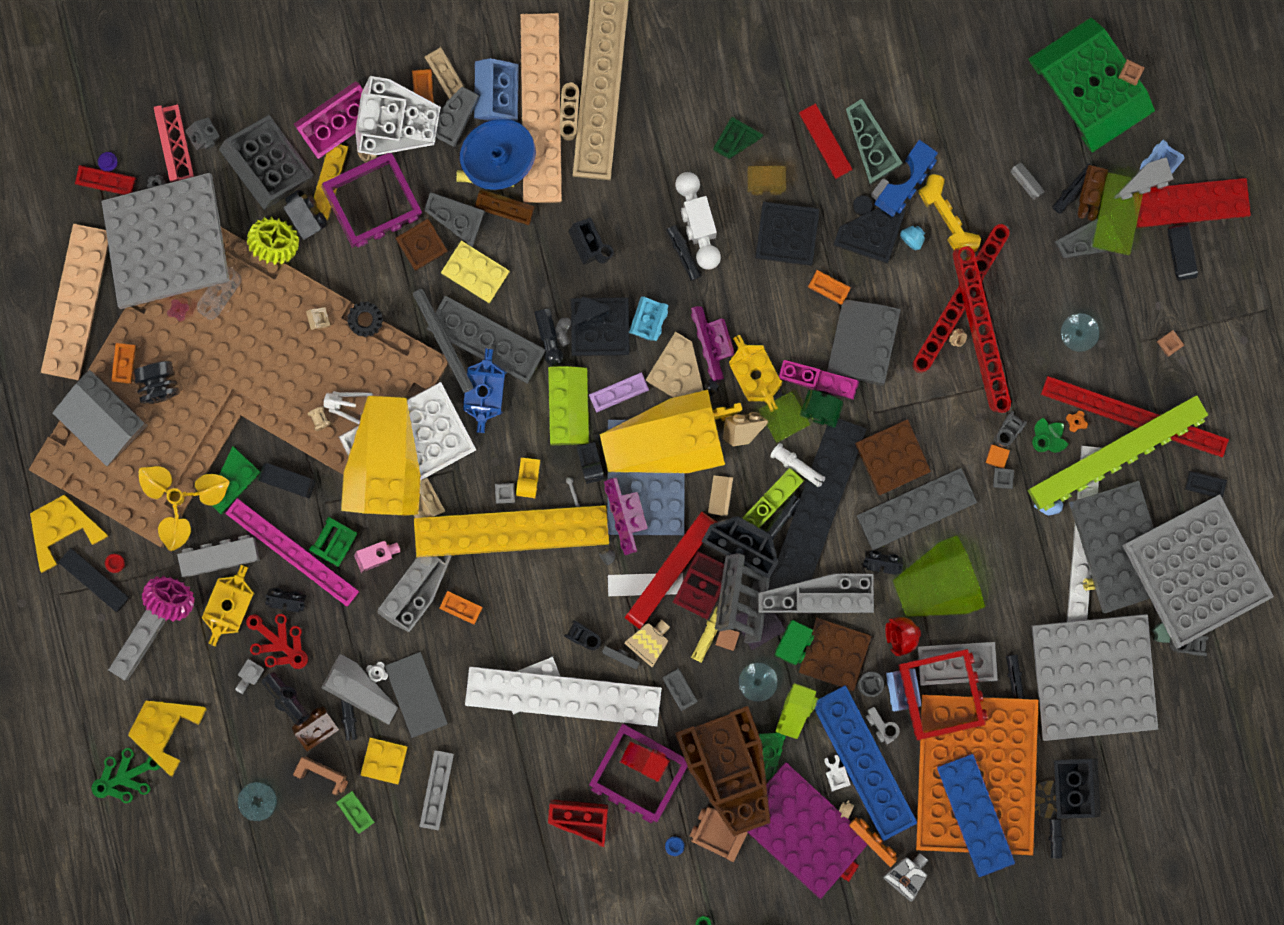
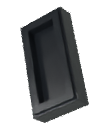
M1189 471L1184 490L1211 497L1221 495L1223 499L1227 480Z

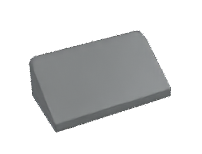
M1022 163L1017 164L1011 169V174L1033 200L1044 193V189Z

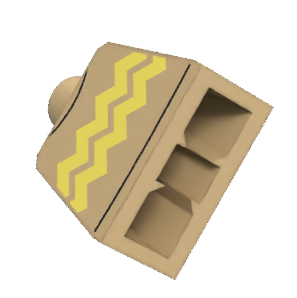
M663 620L655 628L648 623L624 644L648 665L653 667L668 643V640L663 635L670 626Z

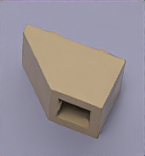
M757 412L725 418L723 439L732 446L749 444L767 425L768 420Z

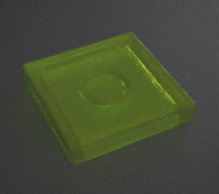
M793 392L775 400L774 402L778 409H774L772 412L768 405L758 409L761 416L768 420L767 427L776 443L810 426L808 419L799 416L801 407Z

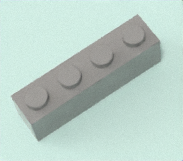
M250 535L238 537V541L231 542V539L219 541L220 545L212 546V543L201 545L199 550H193V548L183 549L181 554H177L182 577L186 578L260 561L255 538H250Z
M146 610L110 666L109 671L123 680H129L166 622L165 619L162 617L158 619L156 614L152 615V611Z

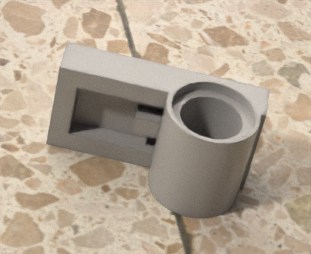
M875 707L866 710L868 713L866 718L871 726H876L878 730L876 735L881 743L885 741L886 744H889L898 737L900 730L897 724L893 722L884 723ZM888 725H892L895 728L893 736H887L885 733V728Z

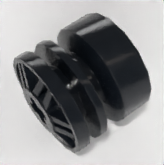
M171 361L149 364L132 371L135 384L145 385V387L137 391L139 395H144L139 398L141 404L161 403L180 394L178 388H171L177 385V381H167V378L175 374Z

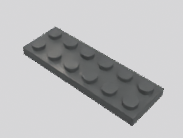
M444 296L435 313L452 344L482 360L485 358V348L493 349L492 361L508 374L526 384L529 383L546 352L545 349L447 296Z
M962 468L863 512L857 515V519L873 551L976 504L977 501Z

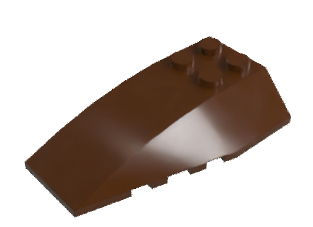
M748 706L730 712L729 715L676 733L689 771L733 836L771 823L762 742Z

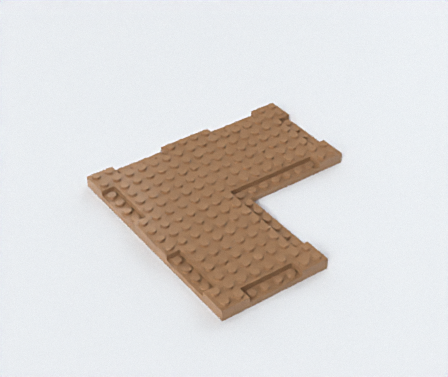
M221 227L230 281L125 308L88 371H93L148 426L107 467L59 421L51 436L45 441L29 471L163 548L165 544L159 537L158 526L167 517L175 519L174 508L167 500L166 492L159 499L150 498L144 493L139 482V468L163 467L170 472L172 477V484L167 488L168 490L176 488L182 493L197 492L195 488L196 480L208 473L240 417L243 416L343 475L349 456L338 436L359 426V424L336 413L329 412V408L324 407L326 393L333 394V391L372 393V396L409 399L439 382L449 365L445 356L384 321L382 322V327L378 330L379 332L373 334L374 336H358L350 329L347 321L348 313L355 304L287 264L283 263L281 265L277 262L274 266L272 262L266 264V260L259 261V256L253 257V252L249 251V245H247L246 241ZM326 308L330 326L311 330L306 311ZM363 312L358 317V323L363 327L369 326L373 321L372 315L368 312ZM116 343L136 345L133 370L157 362L171 361L175 374L167 378V381H177V385L171 388H178L180 394L161 403L141 404L139 398L144 395H139L137 391L145 387V385H136L133 376L132 384L112 382ZM367 396L341 397L342 401L355 403L356 407L341 405L340 409L337 408V410L360 420ZM323 406V412L327 420L331 422V425L315 431L314 428L316 426L307 413ZM185 496L184 502L177 506L179 519H181L194 496Z

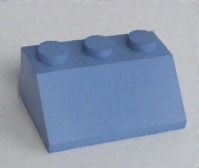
M491 58L475 61V93L480 95L474 107V118L487 121L497 119L518 121L519 64Z

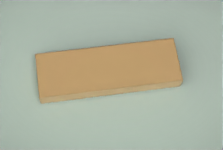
M441 47L425 56L426 61L449 99L461 87H464Z

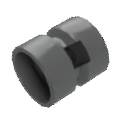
M866 672L859 677L857 687L862 695L875 697L883 691L884 681L878 673Z

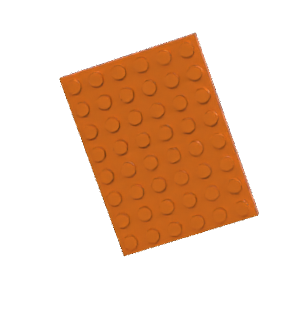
M922 695L921 723L924 733L978 721L972 697ZM983 697L981 707L987 713L988 720L985 721L986 725L920 740L916 850L969 852L937 767L973 754L1011 854L1033 855L1038 700Z

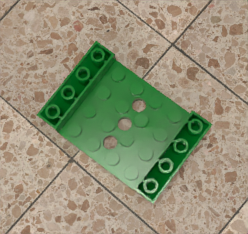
M1089 18L1028 59L1037 74L1042 73L1083 133L1081 138L1091 153L1155 112L1148 91L1140 80L1135 86L1118 78L1126 63V59L1107 31L1092 18ZM1112 67L1115 70V74L1113 76L1106 75L1105 68ZM1096 77L1099 80V85L1096 87L1091 86L1089 79ZM1074 88H1081L1083 96H1075L1073 93Z

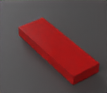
M79 165L75 184L126 195L133 193L136 178Z

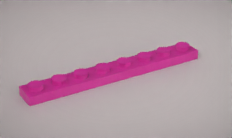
M236 499L225 513L348 607L359 593L357 589L239 499Z

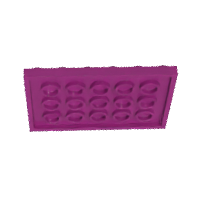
M785 762L766 783L771 823L750 830L748 834L812 893L821 899L868 844L849 826L851 822L846 817H841V812Z

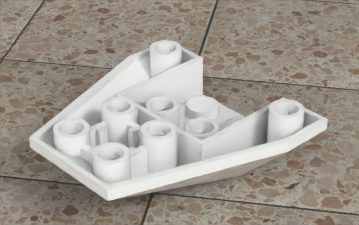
M370 76L361 94L355 130L357 151L359 153L381 155L434 145L440 106L390 79Z

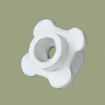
M378 662L373 666L368 665L366 668L370 679L375 683L388 678L383 662Z

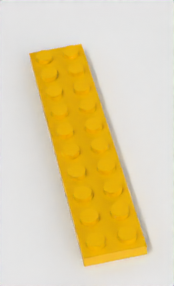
M606 506L414 518L416 558L609 545Z

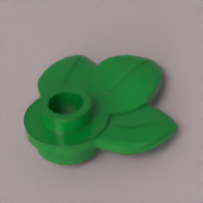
M1044 418L1040 419L1034 427L1033 448L1038 452L1049 450L1053 453L1064 450L1068 446V443L1060 438L1064 430V424L1052 423L1048 425ZM1040 439L1045 441L1044 446L1038 444Z

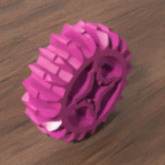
M156 576L154 579H150L142 593L143 605L147 606L146 610L152 611V615L156 614L158 619L162 617L165 621L170 619L172 622L176 619L181 621L182 618L188 616L192 611L195 598L193 597V592L190 591V587L184 586L185 582L180 583L178 579L174 580L171 576L169 578Z

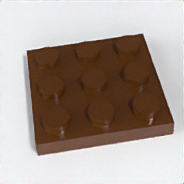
M908 419L855 443L878 496L931 472Z
M816 618L812 629L814 638L810 646L806 648V654L798 673L840 687L846 685L847 689L854 691L871 636Z

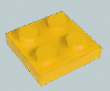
M370 738L361 776L399 784L408 747Z

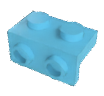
M641 297L629 333L646 340L657 341L662 332L663 320H665L668 314V305Z

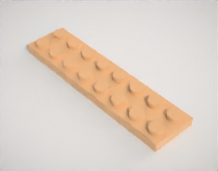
M73 224L41 369L43 374L80 380L109 248L106 230Z

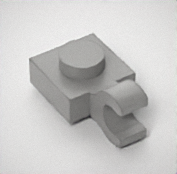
M248 659L238 674L243 679L235 690L243 694L249 683L255 686L265 669Z

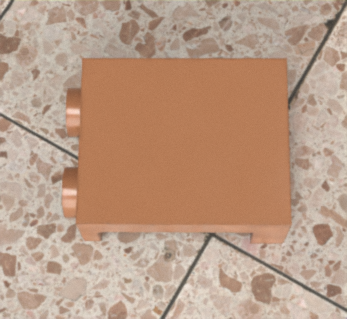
M301 757L293 774L294 776L304 778L309 769L336 782L333 794L337 795L340 792H344L348 784L346 775L310 758Z
M709 806L706 809L702 808L698 817L701 821L698 827L694 826L690 833V837H692L691 842L734 862L748 832L733 836L717 810Z

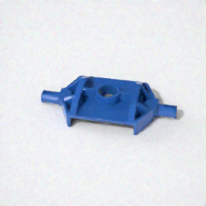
M485 348V358L482 362L467 368V375L473 385V389L465 393L463 410L478 421V433H485V423L488 419L503 414L501 406L504 377L507 372L492 361L493 349ZM481 386H485L488 389V394L485 397L479 394Z

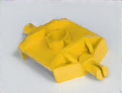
M741 335L734 337L733 340L738 350L729 361V365L747 400L764 401L771 412L774 409H778L773 396L781 387L782 381L778 377L764 346L746 345ZM753 371L761 373L759 379H752L750 375Z
M240 565L237 576L218 578L202 616V619L212 630V636L208 644L216 646L221 634L239 632L249 603L255 594L244 581L247 567ZM225 600H230L233 604L232 609L229 611H225L222 608V603Z

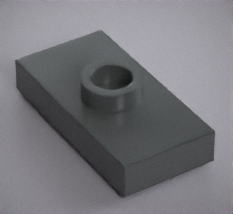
M605 646L602 651L603 654L634 669H637L639 662L628 657L629 653L621 649L615 651Z
M679 668L662 677L681 711L698 702Z

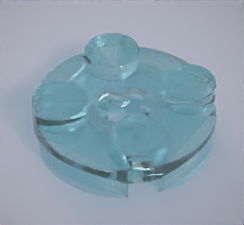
M254 782L248 784L238 795V808L244 817L252 821H262L269 818L277 805L275 791L264 783ZM255 796L263 800L260 803V807L252 803Z

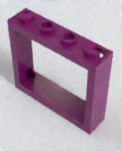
M386 153L325 181L321 186L352 248L365 246L368 244L367 241L373 238L378 240L385 236V232L390 230L395 232L401 229L402 225L407 222L412 224L414 221L419 220L422 213L392 153ZM390 164L412 211L355 236L333 190Z
M622 723L589 785L592 787L591 791L600 796L602 793L608 795V800L617 805L621 802L626 805L625 809L633 814L636 811L643 815L642 819L652 824L653 821L658 822L687 768V763L683 756ZM623 734L666 754V757L681 764L655 814L597 783Z

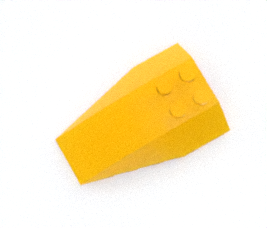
M708 390L670 398L600 434L608 472L692 473L725 465Z
M367 396L359 427L356 431L353 446L343 473L341 511L369 514L418 515L421 475L407 398Z

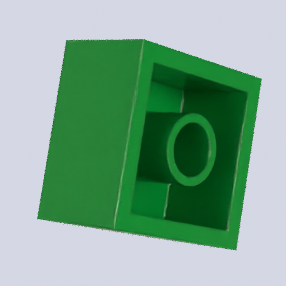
M791 620L774 656L792 665L802 663L806 654L803 650L806 645L810 646L814 635H812L813 630Z

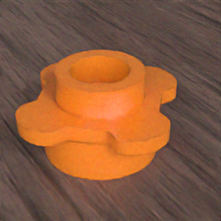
M1078 411L1076 414H1068L1066 416L1071 432L1087 428L1088 423L1085 422L1084 412Z

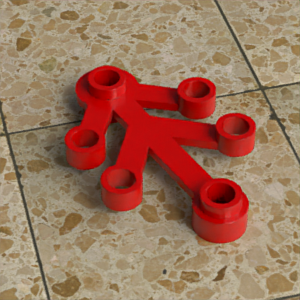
M278 614L275 617V622L278 624L279 638L262 624L263 621L260 616L250 615L247 618L246 624L249 629L258 630L273 643L268 645L253 644L250 647V652L253 655L283 651L288 655L287 657L280 658L268 656L265 659L267 667L272 668L276 665L290 664L295 669H301L306 666L308 656L301 650L300 636L302 630L300 627L294 626L290 629V635L293 637L292 649L287 645V617L284 614ZM283 616L284 622L279 623L278 617ZM255 618L257 625L252 626L250 622ZM295 628L299 630L297 636H294L292 633ZM254 646L260 648L258 653L253 652ZM298 655L302 658L300 663L295 662V657ZM269 658L274 659V664L271 666L268 664Z

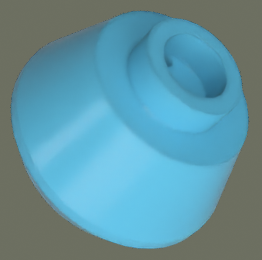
M910 226L901 231V238L913 250H920L925 240L923 236L925 232L919 226Z

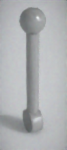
M567 477L566 483L569 484L575 506L580 507L573 487V478Z

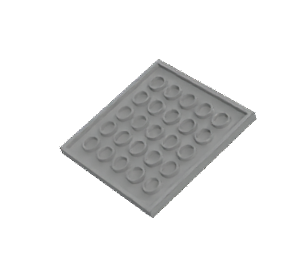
M211 173L102 201L116 298L120 309L230 281Z
M1221 495L1122 545L1176 649L1274 597Z
M1147 614L1031 625L1043 741L1158 730Z

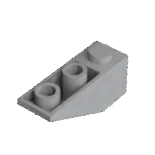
M1167 158L1159 159L1143 166L1115 195V199L1121 197L1122 200L1133 197V193L1139 192L1141 195L1150 192V188L1155 186L1158 189L1169 186L1168 182L1173 180Z

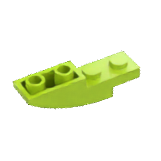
M790 467L744 515L743 519L760 528L804 480Z

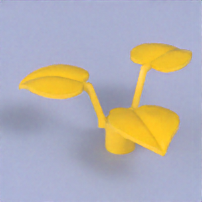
M158 466L139 468V482L144 493L150 498L159 499L166 492L167 500L173 505L175 519L167 517L158 526L159 537L169 551L176 550L184 545L191 533L189 521L179 519L177 506L184 502V497L199 495L202 503L212 506L223 500L229 486V480L216 474H206L199 477L195 482V488L198 492L182 493L176 488L167 489L172 484V477L167 469Z

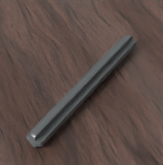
M423 289L416 290L413 296L464 393L471 391L473 385Z

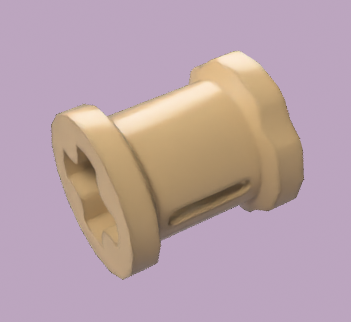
M323 406L307 413L316 426L314 428L315 431L331 425V422L327 420L323 412Z

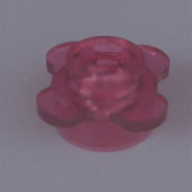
M177 299L172 300V306L167 311V315L177 318L180 322L184 321L185 315L189 311V305L186 303L182 304Z

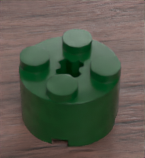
M808 390L799 416L806 419L812 418L814 419L813 422L818 425L824 426L825 423L827 426L836 428L843 408V401L831 395H823L819 391Z

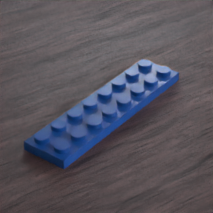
M846 685L818 699L814 710L882 840L884 841L917 824Z

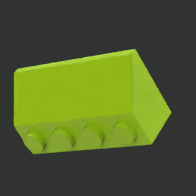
M568 366L548 367L550 444H589L587 368Z

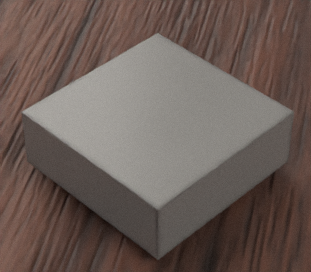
M882 179L872 192L871 197L877 200L889 182L886 179Z
M514 483L495 484L496 504L515 503Z

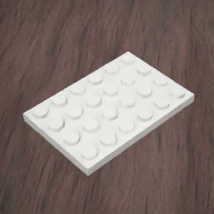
M441 382L407 399L421 480L476 451ZM359 426L338 436L348 456Z

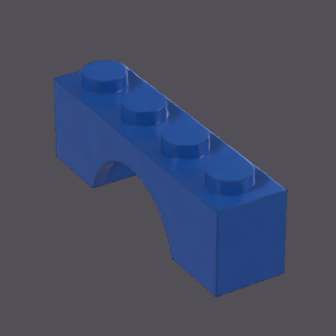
M919 140L905 160L910 168V179L901 185L887 184L874 204L892 217L896 212L900 214L906 206L904 203L907 197L911 199L916 192L914 187L917 182L921 185L927 176L925 174L927 168L931 170L937 162L935 157L938 152Z

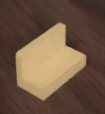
M713 476L708 514L728 515L733 477Z
M428 478L420 480L418 515H414V517H435L445 512Z

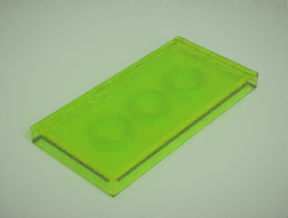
M1107 173L1092 248L1130 255L1143 194L1140 195L1139 192L1133 193V197L1122 200L1121 197L1115 199V195L1132 179L1131 177Z

